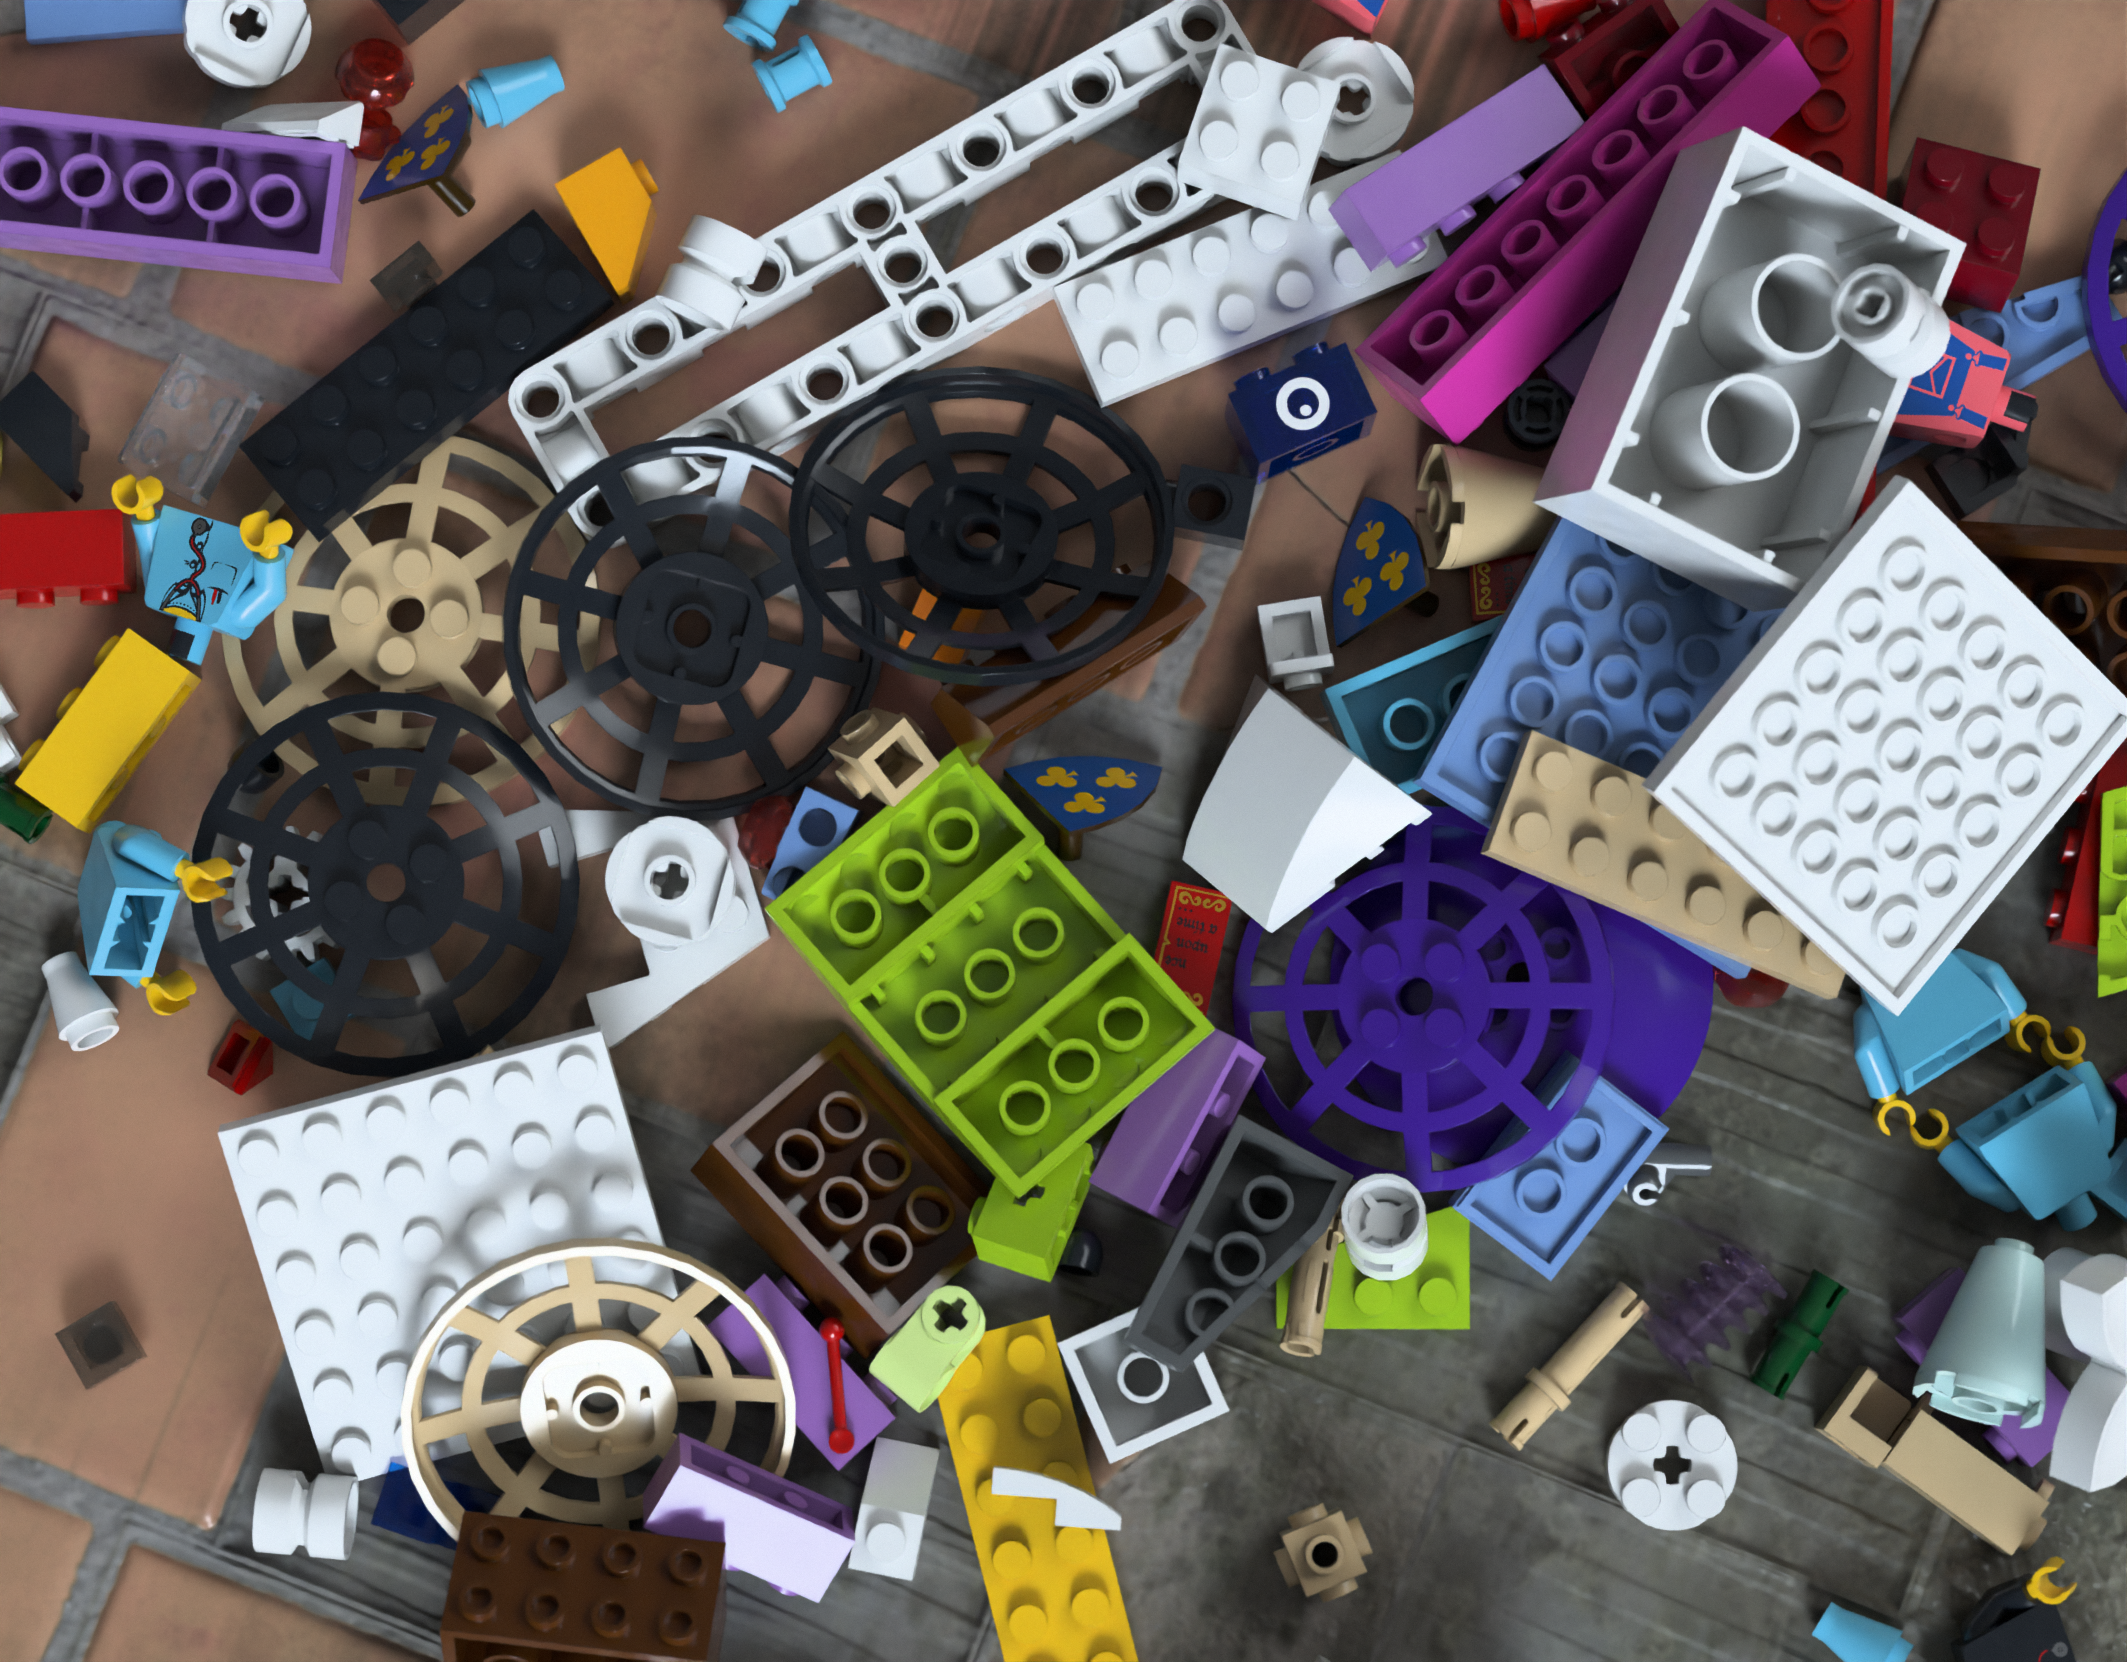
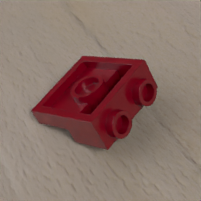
M1597 0L1596 3L1601 11L1583 24H1581L1578 18H1574L1559 25L1547 35L1546 40L1550 47L1537 57L1541 64H1545L1571 104L1578 110L1584 122L1680 29L1664 0Z

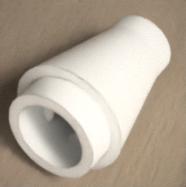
M70 951L59 954L42 965L41 970L47 980L59 1039L68 1041L73 1051H83L96 1047L117 1034L119 1026L115 1018L118 1016L119 1011L93 977L89 975L76 952Z

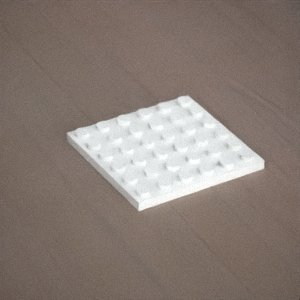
M1895 475L1641 786L1871 997L1891 1013L1899 1016L2127 737V698L1910 480Z
M601 1024L219 1126L218 1136L322 1466L324 1472L328 1474L357 1476L358 1481L408 1468L402 1446L401 1402L407 1369L424 1331L441 1307L467 1282L504 1259L537 1246L571 1239L614 1237L649 1242L666 1247ZM614 1255L591 1256L596 1281L637 1284L663 1293L672 1299L680 1294L673 1269L648 1260ZM565 1260L539 1264L506 1277L476 1296L468 1306L500 1320L509 1310L528 1298L554 1287L569 1284ZM599 1299L603 1328L619 1329L638 1335L658 1314L653 1309L632 1302ZM572 1302L561 1304L536 1315L522 1324L517 1330L547 1346L559 1337L576 1331ZM450 1326L440 1338L427 1368L422 1394V1418L462 1407L461 1396L466 1370L475 1349L481 1342L480 1340ZM681 1328L659 1352L668 1362L674 1376L703 1375L694 1341ZM498 1350L485 1375L481 1395L482 1402L521 1395V1387L528 1366ZM595 1392L586 1396L581 1404L589 1412L602 1414L612 1410L616 1406L617 1401L610 1394ZM522 1421L486 1428L493 1445L526 1436ZM466 1433L427 1444L432 1461L472 1451L468 1445Z

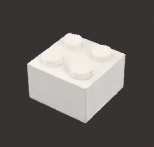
M1219 43L1178 161L1177 181L1297 221L1338 104L1341 83Z
M1139 1307L1057 1343L1110 1464L1230 1411L1204 1351L1185 1370L1178 1373L1122 1343Z

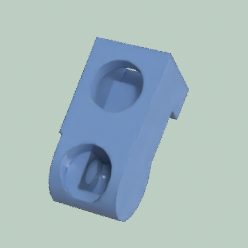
M806 786L774 854L776 857L763 885L762 895L773 900L779 897L854 833L864 811L815 788Z

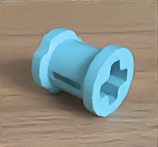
M743 0L735 16L726 17L723 28L745 44L771 53L777 45L774 35L789 6H797L800 0Z
M808 34L798 39L797 46L767 62L757 59L751 63L766 96L777 113L786 109V102L818 84L826 87L833 82L825 63Z

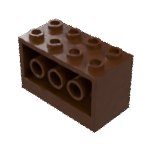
M464 1511L440 1626L443 1662H719L727 1616L726 1543Z

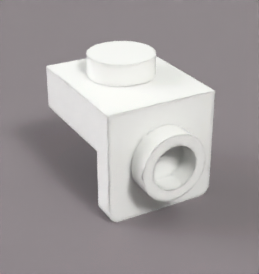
M1315 596L1257 606L1269 684L1284 682L1285 691L1305 690L1323 685L1322 675L1332 674L1335 665L1333 654L1329 650L1321 597Z

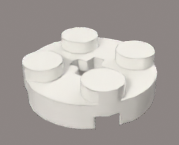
M186 0L182 15L183 41L188 54L194 58L199 68L212 79L234 88H265L289 74L302 60L311 38L310 14L307 15L306 4L303 0ZM247 8H250L258 13L256 23L264 28L260 38L251 35L246 41H242L235 36L236 27L230 23V16L232 13L242 15Z
M1354 37L1330 39L1312 49L1302 59L1297 68L1341 83V88L1347 86L1352 93L1362 89L1368 96L1362 102L1364 112L1354 116L1350 111L1341 113L1337 108L1335 110L1320 157L1325 158L1330 164L1337 167L1364 164L1388 154L1403 139L1412 119L1414 84L1410 72L1402 59L1392 49L1376 41L1372 44L1365 40H1353Z
M665 816L638 826L633 832H629L618 841L607 863L605 889L615 915L632 934L655 945L673 947L705 939L724 920L734 899L736 876L729 852L708 828L687 818ZM670 864H678L681 866L680 876L685 880H689L688 887L685 892L676 891L671 900L661 898L662 888L657 884H653V877L656 872L666 873Z
M1659 1400L1647 1403L1635 1410L1616 1429L1607 1447L1605 1468L1609 1487L1627 1512L1646 1525L1673 1531L1696 1527L1721 1512L1736 1482L1737 1456L1733 1441L1727 1434L1721 1420L1709 1414L1698 1405L1689 1402ZM1677 1446L1679 1457L1689 1461L1688 1472L1679 1473L1677 1483L1666 1484L1665 1473L1654 1471L1653 1466L1655 1458L1665 1457L1666 1447Z

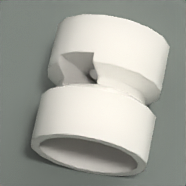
M693 215L678 245V249L684 256L682 263L669 264L655 294V298L665 307L695 323L715 331L730 333L745 302L739 289L741 285L754 283L768 251L752 237L727 224L709 217Z
M1875 263L1861 267L1847 276L1835 292L1831 304V323L1837 334L1890 377L1908 379L1922 375L1932 368L1944 354L1950 338V325L1943 308L1891 265Z
M1373 1174L1359 1180L1347 1192L1342 1204V1228L1346 1250L1352 1264L1364 1275L1377 1280H1397L1410 1275L1422 1264L1428 1250L1426 1207L1419 1190L1407 1179L1397 1175Z
M264 1468L257 1487L253 1514L252 1538L255 1552L291 1555L298 1545L305 1546L310 1557L347 1560L352 1550L359 1508V1482L357 1476L319 1473L313 1482H307L303 1471Z

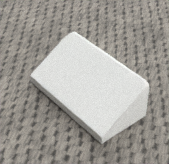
M360 101L271 104L222 123L221 130L346 143L349 149H354V146H359L364 105Z

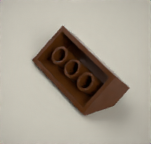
M1152 561L1146 562L1133 571L1125 563L1111 572L1147 577ZM1168 573L1162 591L1145 619L1119 644L1092 662L1059 676L1024 684L974 686L940 681L943 687L940 688L930 705L973 768L1179 641L1207 606L1200 595ZM1072 595L1052 607L1044 614V618L1047 619L1063 609L1076 595ZM1099 595L1095 603L1076 622L1059 633L1048 637V639L1060 655L1083 646L1115 626L1131 610L1136 600ZM1020 646L1011 649L993 650L996 655L978 666L1021 665L1032 661ZM971 659L959 663L960 665L975 666Z

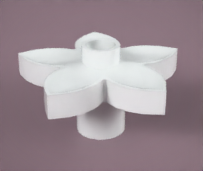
M2062 1247L2052 1252L2043 1261L2045 1277V1349L2088 1366L2072 1388L2063 1408L2054 1438L2049 1476L2088 1492H2093L2113 1486L2127 1476V1259L2116 1254L2093 1256L2071 1247Z

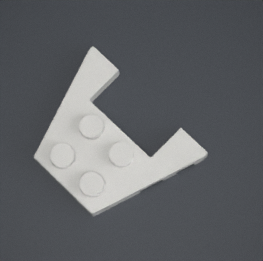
M564 809L575 840L577 860L613 850L618 841L626 834L633 832L638 826L649 823L648 821L659 818L636 811ZM735 816L721 820L696 821L708 828L727 849L735 872V895L731 908L724 920L705 939L681 946H660L640 939L650 972L649 975L586 994L594 1024L602 1025L608 1049L615 1048L626 1040V1037L649 1021L659 1017L700 985L706 984L771 938ZM549 826L538 832L548 866L552 869L559 866L557 845ZM670 864L666 873H655L653 884H657L662 888L661 898L671 900L676 891H686L689 880H685L680 876V865Z

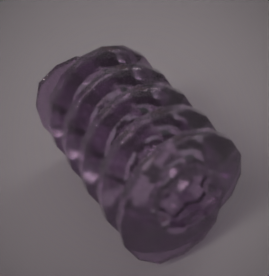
M1723 1243L1718 1247L1717 1252L1724 1268L1710 1261H1703L1699 1265V1272L1705 1286L1689 1278H1685L1680 1283L1686 1303L1673 1296H1665L1662 1299L1661 1305L1667 1321L1652 1313H1647L1642 1319L1648 1337L1655 1348L1681 1376L1694 1384V1381L1687 1367L1690 1361L1708 1370L1713 1366L1706 1350L1708 1344L1711 1343L1726 1352L1732 1349L1725 1332L1728 1326L1746 1335L1751 1331L1743 1313L1747 1308L1764 1317L1770 1313L1762 1296L1763 1293L1769 1291L1782 1299L1788 1297V1293L1780 1282L1759 1260L1744 1249L1742 1251L1730 1244Z

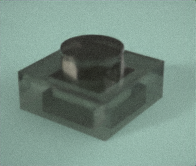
M417 241L370 279V282L390 308L396 312L404 305L411 308L437 287V283L434 280L441 276L443 272L421 242Z
M117 1301L106 1303L55 1333L86 1390L95 1388L148 1357Z

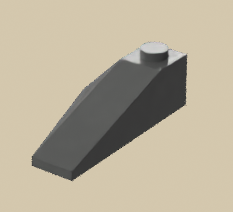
M1238 1115L1228 1129L1189 1203L1122 1343L1181 1373L1327 1231L1354 1175Z

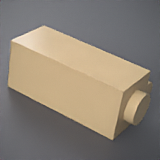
M1926 1393L1914 1408H1910L1886 1443L1892 1448L1880 1465L1998 1552L2012 1556L2018 1547L2023 1551L2028 1550L2046 1526L2047 1520L2041 1514L2049 1505L2047 1500L2055 1486L2045 1478H2042L2033 1490L1930 1416L1935 1408L1929 1405L1931 1395Z

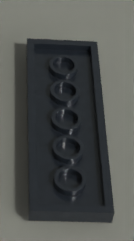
M533 209L242 442L239 448L315 539L321 542L349 517L378 496L508 391L514 379L524 370L554 354L611 308L614 302L604 287Z

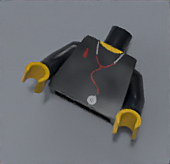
M2057 1556L2051 1557L2041 1565L2034 1575L2027 1573L1987 1589L1961 1622V1637L1950 1643L1955 1661L2076 1662L2056 1604L2067 1599L2075 1590L2077 1583L2073 1582L2067 1587H2057L2048 1578V1573L2059 1569L2065 1561Z

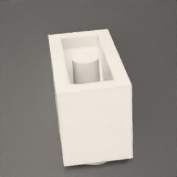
M877 1436L855 1530V1543L851 1550L848 1568L910 1581L914 1579L940 1449Z

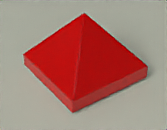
M237 1019L209 1067L207 1075L233 1092L243 1095L273 1074V1042L251 1025Z

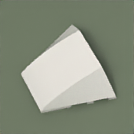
M1255 674L1222 760L1192 823L1182 860L1262 927L1273 933L1334 888L1335 878L1365 856L1370 860L1384 850L1381 845L1409 823L1417 826L1433 813L1390 779L1376 771L1303 713L1302 709Z

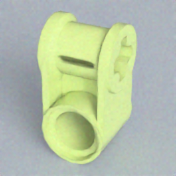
M947 1285L936 1289L927 1297L908 1322L884 1344L872 1361L869 1372L914 1410L921 1413L941 1394L950 1382L956 1369L981 1341L986 1329V1318L983 1309L969 1291L959 1286ZM964 1307L962 1315L967 1320L966 1326L961 1331L953 1326L945 1330L946 1324L940 1317L942 1312L949 1308L957 1313Z

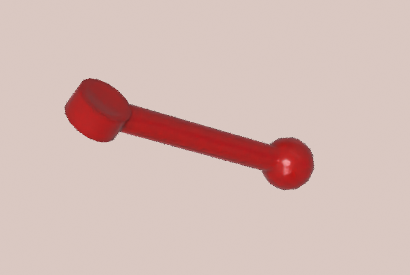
M829 1317L824 1319L819 1326L820 1336L827 1343L834 1431L830 1434L828 1443L835 1453L845 1454L852 1450L855 1445L854 1434L847 1429L839 1342L844 1335L845 1327L840 1319Z

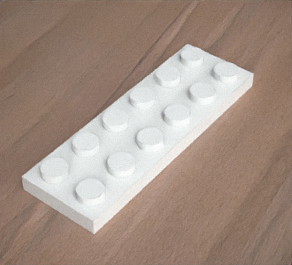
M1396 150L1309 185L1297 221L1253 207L1053 287L1051 294L1100 407L1103 408L1430 276L1448 258L1436 231L1423 238L1427 248L1406 264L1396 269L1389 260L1370 272L1328 210L1344 190L1401 155V150Z

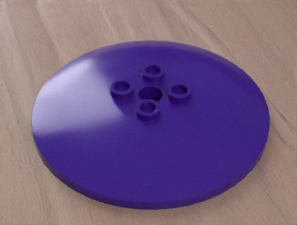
M1433 825L1431 862L1444 863L1468 870L1493 883L1501 891L1523 872L1481 854L1486 839L1485 835L1454 826ZM1406 830L1384 848L1365 872L1385 865L1404 862ZM1429 881V920L1446 924L1460 931L1487 905L1478 897L1460 888ZM1403 882L1374 889L1351 902L1346 908L1370 933L1387 923L1401 920ZM1549 884L1521 910L1530 920L1543 945L1550 968L1551 982L1591 983L1589 960L1579 928L1563 898ZM1589 899L1602 923L1613 959L1616 989L1613 1036L1600 1076L1658 1119L1681 1092L1702 1052L1709 1029L1713 1005V967L1711 963L1642 921ZM1507 924L1480 948L1490 966L1494 982H1506V974L1509 968L1516 963L1525 962L1522 949ZM1336 934L1330 961L1329 984H1339L1343 967L1352 952ZM1416 978L1404 985L1400 994L1403 1009L1410 1015H1420L1429 1009L1433 1001V991L1426 980ZM1495 1009L1490 1028L1481 1045L1505 1068L1512 1061L1522 1042L1530 1009ZM1551 1009L1550 1024L1542 1050L1531 1071L1521 1082L1531 1093L1565 1050H1568L1579 1060L1581 1059L1589 1032L1591 1009ZM1331 1010L1337 1038L1343 1051L1352 1041L1343 1027L1339 1010ZM1370 1061L1355 1077L1356 1081L1373 1105L1395 1112H1402L1401 1073L1385 1069ZM1462 1062L1448 1070L1429 1074V1112L1440 1111L1459 1105L1481 1093L1487 1087ZM1501 1102L1492 1111L1470 1123L1444 1131L1430 1132L1431 1152L1461 1165L1478 1162L1515 1116V1113Z

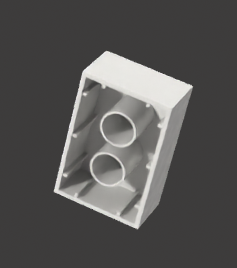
M1745 127L1737 128L1680 150L1532 502L1752 612L1787 608L1847 535L1911 381V378L1890 377L1837 334L1831 323V304L1835 292L1844 279L1857 269L1875 263L1886 264L1903 273L1918 286L1919 290L1927 294L1941 307L1966 243Z

